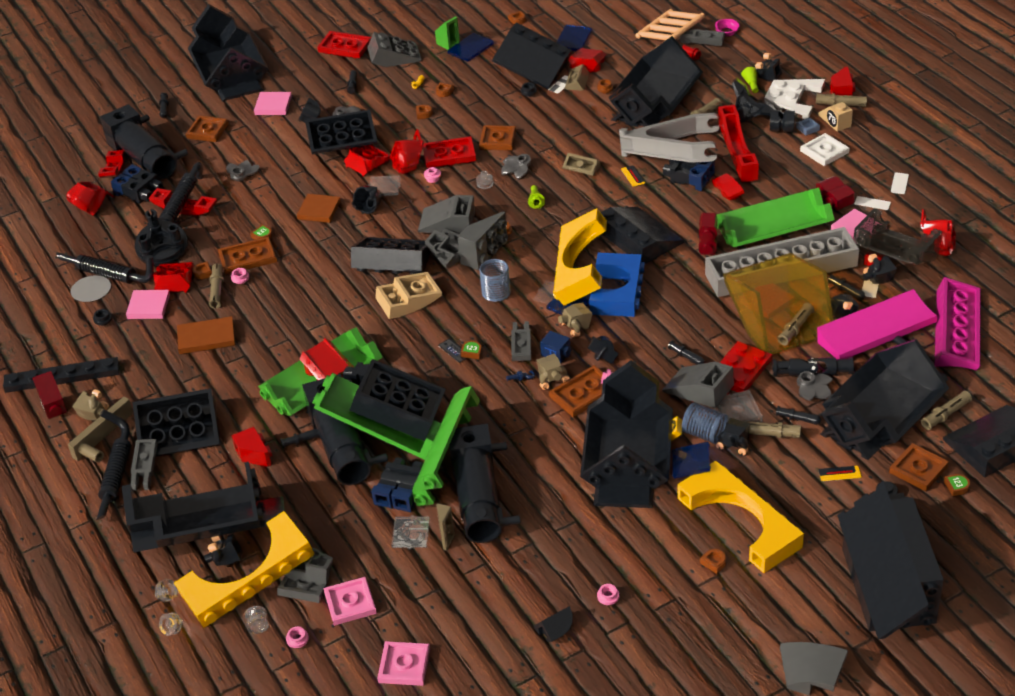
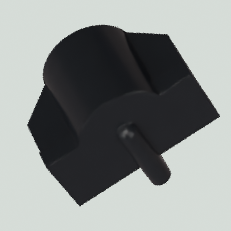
M308 98L305 107L301 109L302 113L298 121L305 123V120L318 118L321 113L319 103Z
M593 336L587 348L595 353L594 358L597 361L602 357L612 364L619 353L614 350L611 340L607 336H600L598 338Z

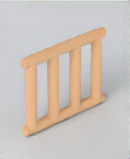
M669 9L640 30L636 37L638 39L644 37L667 40L673 36L676 40L705 17V14L678 12ZM668 17H676V18H684V19H692V20H691V21H687V20L671 19V18H668ZM661 23V24L676 25V26H683V27L678 28V27L663 26V25H659V24ZM652 30V31H660V32H667V33H673V34H672V35H669V34L654 33V32H649V31Z

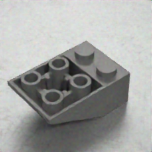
M374 32L368 45L372 64L391 67L420 62L422 60L417 43L411 40H403L397 36L392 37L382 32Z
M455 195L424 208L418 232L432 233L434 230L442 232L444 229H448L460 234L468 225L473 224L475 215L474 195Z
M500 212L468 225L457 236L460 264L479 270L480 265L489 260L507 242L505 212Z
M719 362L682 367L662 389V392L716 408L734 386L733 367Z

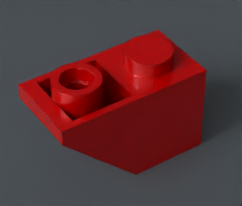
M844 67L831 77L830 93L852 96V92H855L853 74L849 72L848 67Z
M251 427L231 435L234 448L242 462L249 461L251 464L271 466L270 457H272V452L268 445H264L265 440L262 433H257L256 429Z

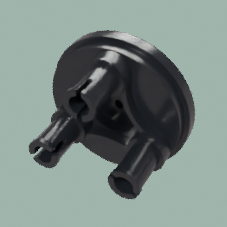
M150 209L152 215H150L149 210L145 213L148 221L147 226L139 232L135 241L136 254L145 264L147 255L153 256L154 266L174 263L187 250V235L177 224L169 221H160L157 217V212Z

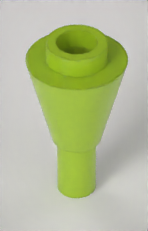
M747 67L742 71L741 75L751 87L752 92L757 93L759 91L757 87V69L755 67Z
M536 185L531 186V193L528 198L529 206L534 209L541 208L545 204V198L538 191Z

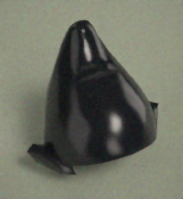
M361 186L353 194L352 207L365 214L375 212L384 194L377 187Z

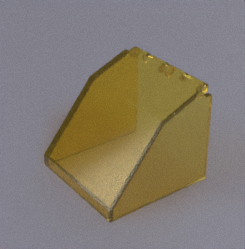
M792 253L723 274L724 282L746 332L760 350L774 355L782 352V349L786 351L798 347L799 343L804 345L816 341L815 337H817V327L833 321L827 272ZM804 303L812 304L814 312L800 327L797 336L793 337L788 345H781L777 338L784 330L786 323L794 318Z

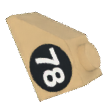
M844 102L820 111L819 116L838 132L851 127L853 110Z

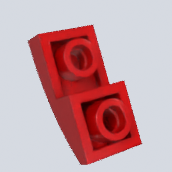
M727 173L712 180L713 186L718 188L722 196L728 200H735L739 198V195L744 194V190L739 183Z

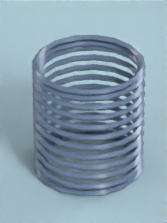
M490 259L482 263L479 268L482 296L486 300L493 302L506 299L511 293L508 264L500 259Z
M694 402L689 405L684 414L682 431L717 444V437L725 430L728 416L715 409L713 410ZM694 411V413H693V415H692V417H691V419H690L688 429H687V425H688L689 418H690L692 412ZM720 420H721V424H720L719 431H718L716 437L714 438V436H715V434H716V432H717V430H718Z

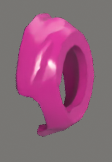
M733 19L718 20L715 23L716 31L723 32L721 31L722 29L729 28L733 31L724 32L725 37L732 36L738 31L739 23Z

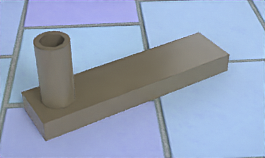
M122 397L107 410L124 420L133 414L130 400L126 397ZM100 416L68 443L72 458L79 461L83 456H86L97 463L101 462L104 458V453L94 447L118 426Z

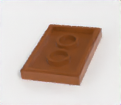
M269 237L218 249L225 275L232 274L233 270L237 268L248 270L277 262Z
M233 317L177 325L179 354L234 346Z
M594 365L550 390L549 397L568 414L575 417L587 410L590 404L602 396L603 384H601L603 372Z

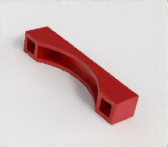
M736 106L718 107V125L740 181L750 182L758 180L759 163L755 153H751L745 143Z

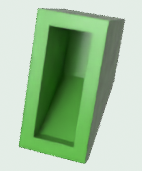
M456 16L435 30L437 45L450 50L460 44L458 18Z

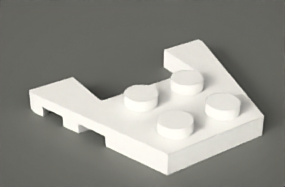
M825 79L773 80L764 97V101L770 102L781 110L785 108L795 111V115L800 114L803 119H807L812 113V106L798 104L804 90L821 93L825 86Z

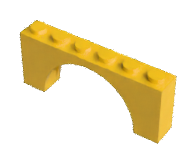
M597 208L561 226L553 295L563 306L601 288L602 275L593 264L581 268H573L574 262L583 248L594 238L606 232L607 220Z
M717 461L712 462L678 484V499L691 511L706 504L729 503L747 509L758 518L763 527V532L758 540L750 546L749 561L763 573H766L803 548L804 533L797 526L795 527L783 514L777 512L770 503L765 502L754 490L748 488L741 479L736 478L725 466H722Z
M284 511L266 522L272 539L270 551L264 562L250 575L230 583H212L199 578L191 571L174 582L180 595L203 628L214 623L218 618L232 611L235 607L315 555L308 540Z

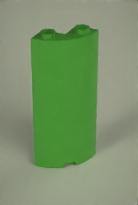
M815 188L717 214V229H720L727 245L738 247L834 221L835 219L831 204H823L820 189Z
M357 327L346 331L331 341L354 367L357 362H362L364 365L370 364L372 359L378 361L383 358L374 341L366 343ZM299 360L258 387L260 388L262 398L264 400L268 399L281 415L291 416L306 406L302 384L316 381V377L307 375L304 364Z
M334 373L331 376H326L322 385L325 389L321 393L317 392L312 402L315 404L314 409L417 457L426 459L441 425L440 422L433 420L425 441L414 438L406 433L349 411L359 385Z
M472 386L459 390L449 404L413 487V499L417 506L433 505L435 499L428 489L443 487L444 483L437 472L457 425L469 423L471 416L466 408L478 406L480 402Z

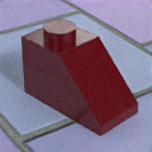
M49 371L33 377L40 402L48 419L66 413L62 396L52 372Z

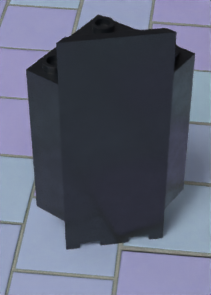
M208 4L192 26L196 37L188 47V51L204 85L217 91L222 102L264 91L265 89L260 80L269 68L250 32L239 27L232 16Z
M673 36L641 57L608 97L618 110L611 121L617 122V120L624 121L627 125L635 127L657 124L674 111L701 76L703 71Z
M917 339L878 351L822 404L825 410L821 415L828 426L820 435L825 438L830 436L836 439L838 445L850 451L854 449L861 453V457L869 460L882 446L896 443L949 389L946 384L948 378L944 373L936 369Z
M632 360L603 380L602 396L590 404L587 409L580 477L595 487L593 506L653 508L654 489L669 480L673 409L659 399L660 381Z
M249 461L245 462L248 484L165 500L162 493L137 498L130 484L122 486L126 524L131 532L133 553L266 527V522L283 511L285 512L284 497L260 500V495H262L260 483L256 476L255 468L250 467Z
M883 480L877 485L878 489L870 495L866 493L854 502L852 509L848 512L843 510L837 515L844 534L842 550L869 632L876 631L878 639H885L900 628L936 624L944 581L913 497L905 498L904 493L888 494Z

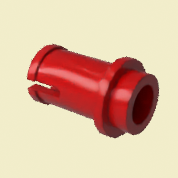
M687 45L682 46L693 60L700 58L701 51L699 48H692Z

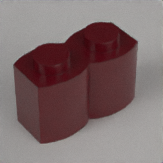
M832 176L816 183V188L820 189L822 200L826 204L830 203L833 210L837 211L854 203V191L838 177Z
M702 213L700 216L699 252L701 255H714L716 253L718 219L715 213Z

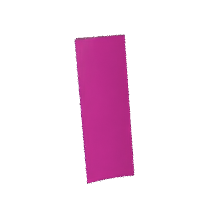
M944 277L937 289L936 297L937 322L934 366L963 367L977 371L980 366V288Z
M912 289L817 327L818 344L836 357V359H847L894 340L897 336H904L936 323L937 315L924 304L916 291Z

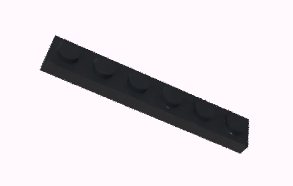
M118 357L5 374L3 389L5 393L36 388L33 377L49 371L52 372L57 385L119 375Z

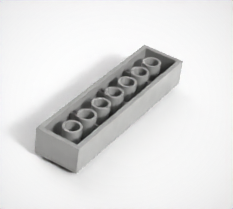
M842 227L706 257L705 275L716 296L722 297L753 290L756 287L769 284L775 285L858 266L859 248L846 228Z

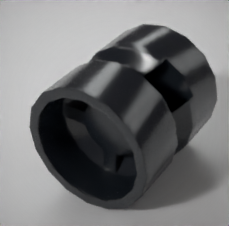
M771 109L770 131L779 132L782 129L784 132L793 133L795 111L786 110L782 113L781 110Z

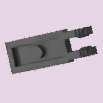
M689 29L680 36L679 40L683 44L697 43L722 46L725 33Z
M525 321L524 329H518L517 322H513V330H511L512 361L531 360L529 321Z
M156 439L136 440L131 468V487L133 490L138 489L139 477H144L143 488L150 490L158 445Z

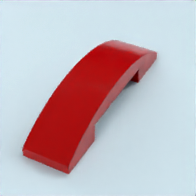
M124 150L108 151L106 155L107 164L104 168H100L98 173L100 178L117 177L120 173L122 174L125 162Z
M157 188L149 197V201L164 209L172 196V191ZM201 196L199 200L187 199L179 214L200 215L207 213L216 204L217 198Z

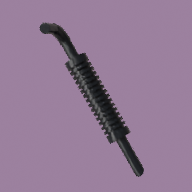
M196 162L190 173H184L158 219L160 221L175 222L195 187L197 179H202L203 164L201 162Z
M59 252L56 253L60 260L75 264L78 270L131 284L133 281L140 283L150 282L154 274L152 255L146 256V274L139 275L136 274L133 268L83 254L73 257Z
M105 409L101 411L100 416L119 426L121 437L114 440L98 493L102 501L96 520L106 516L110 502L115 501L131 449V443L128 441L130 435L128 423Z

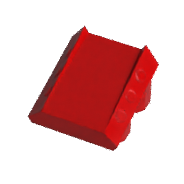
M580 48L569 57L568 62L571 69L584 64L590 73L598 72L607 54L602 50Z
M373 145L361 146V148L353 147L349 148V154L344 159L346 168L350 167L361 173L363 177L390 160V154Z
M193 262L159 264L156 268L157 272L153 274L154 290L184 291L186 293L191 283Z
M326 338L309 350L303 351L300 356V361L304 364L305 373L309 376H315L316 380L324 379L327 375L331 376L332 373L336 375L341 374V377H343L346 366L354 367L337 347Z

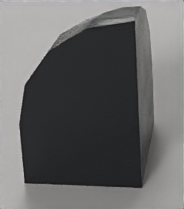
M570 606L533 626L539 635L544 634L547 637V642H552L569 631L573 619Z

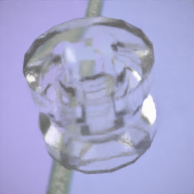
M253 606L245 611L248 632L260 634L268 629L267 611L264 607Z

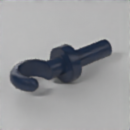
M530 370L529 372L532 375H528L518 371L517 374L506 376V380L518 379L522 381L523 378L533 379L535 372Z

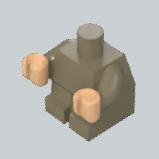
M583 303L573 304L564 309L562 316L558 317V321L562 326L567 325L569 328H574L570 332L572 337H579L580 328L589 329L592 312Z
M555 354L536 360L540 375V387L543 390H546L545 388L549 389V384L546 381H559L561 379L563 382H566L570 379L567 375V369L561 366Z
M95 389L91 397L87 392L83 391L72 407L79 417L86 420H97L100 417L101 411L109 408V404L105 401L99 402L96 400L102 397V393Z

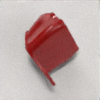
M419 129L414 134V140H399L393 146L390 159L392 160V167L400 174L409 173L417 168L424 141L421 140Z
M89 181L77 182L66 194L68 202L92 216L97 213L106 195L113 198L115 196Z
M922 209L920 225L930 251L942 256L951 255L956 248V231L953 220L927 221L925 209Z

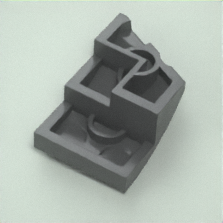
M444 229L442 232L434 230L425 240L427 247L444 267L448 268L457 264L460 261L457 237L459 234L448 229Z
M313 548L312 550L315 555L285 574V577L278 586L277 595L319 603L324 593L323 588L327 586L333 558Z
M811 642L781 643L780 652L787 689L809 696L813 686L834 692L847 658L848 650Z

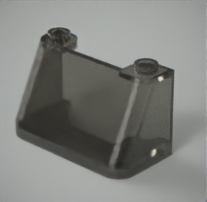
M875 208L855 227L854 240L861 247L913 265L932 263L938 257L943 231L933 229L929 235L924 233L920 240L889 230L890 221H884L881 217L882 211Z

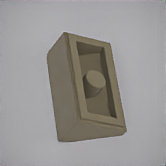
M584 64L570 70L565 85L566 90L582 91L585 89L589 71Z
M567 153L562 168L594 176L599 170L601 163L597 159Z
M437 503L443 550H447L455 536L451 506Z

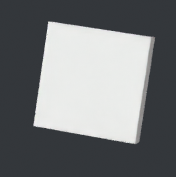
M824 133L802 145L800 151L821 165L826 166L848 154L849 147Z

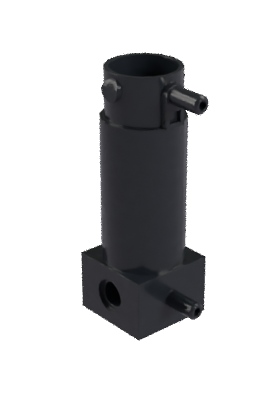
M129 104L100 116L107 144L114 151L124 150L144 170L157 174L158 179H166L171 176L176 169L178 159L188 155L186 149L175 154L170 149H167L142 126V123L150 120L149 115L146 114L140 117V114Z
M325 378L302 384L313 428L318 430L329 463L334 468L337 479L343 485L349 486L363 482L368 478L373 465L388 461L387 454L370 457L367 448L365 449L357 428L314 409L315 404L312 402L317 392L321 393L325 389L322 386Z
M488 424L456 428L449 444L453 477L456 482L460 516L464 522L466 537L475 543H487L493 541L501 534V527L521 523L519 515L503 517L495 481L492 452L507 450V442L491 444Z

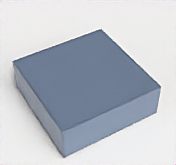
M807 118L797 122L796 128L807 136L819 131L820 125L813 119Z

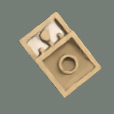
M424 272L394 277L393 284L377 286L375 298L387 317L393 319L426 307L441 297L442 291L430 274Z

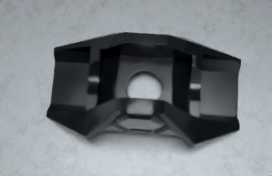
M737 77L733 80L732 86L737 97L735 106L739 114L740 123L758 115L770 116L771 109L777 110L770 102L758 100L750 94L746 84Z

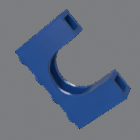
M598 252L596 269L602 275V278L618 279L627 284L617 289H598L590 293L589 307L592 315L635 317V311L639 309L640 298H637L641 297V286L639 285H643V274L641 273L645 272V262H642V254Z

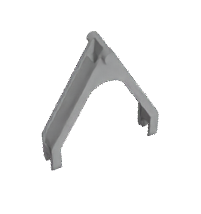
M716 113L692 114L629 131L627 128L619 129L621 155L637 154L692 163L714 161L717 155H707L705 149L716 148L715 142H688L674 139L698 133L717 132L719 125L710 126L708 120L718 119L719 116Z

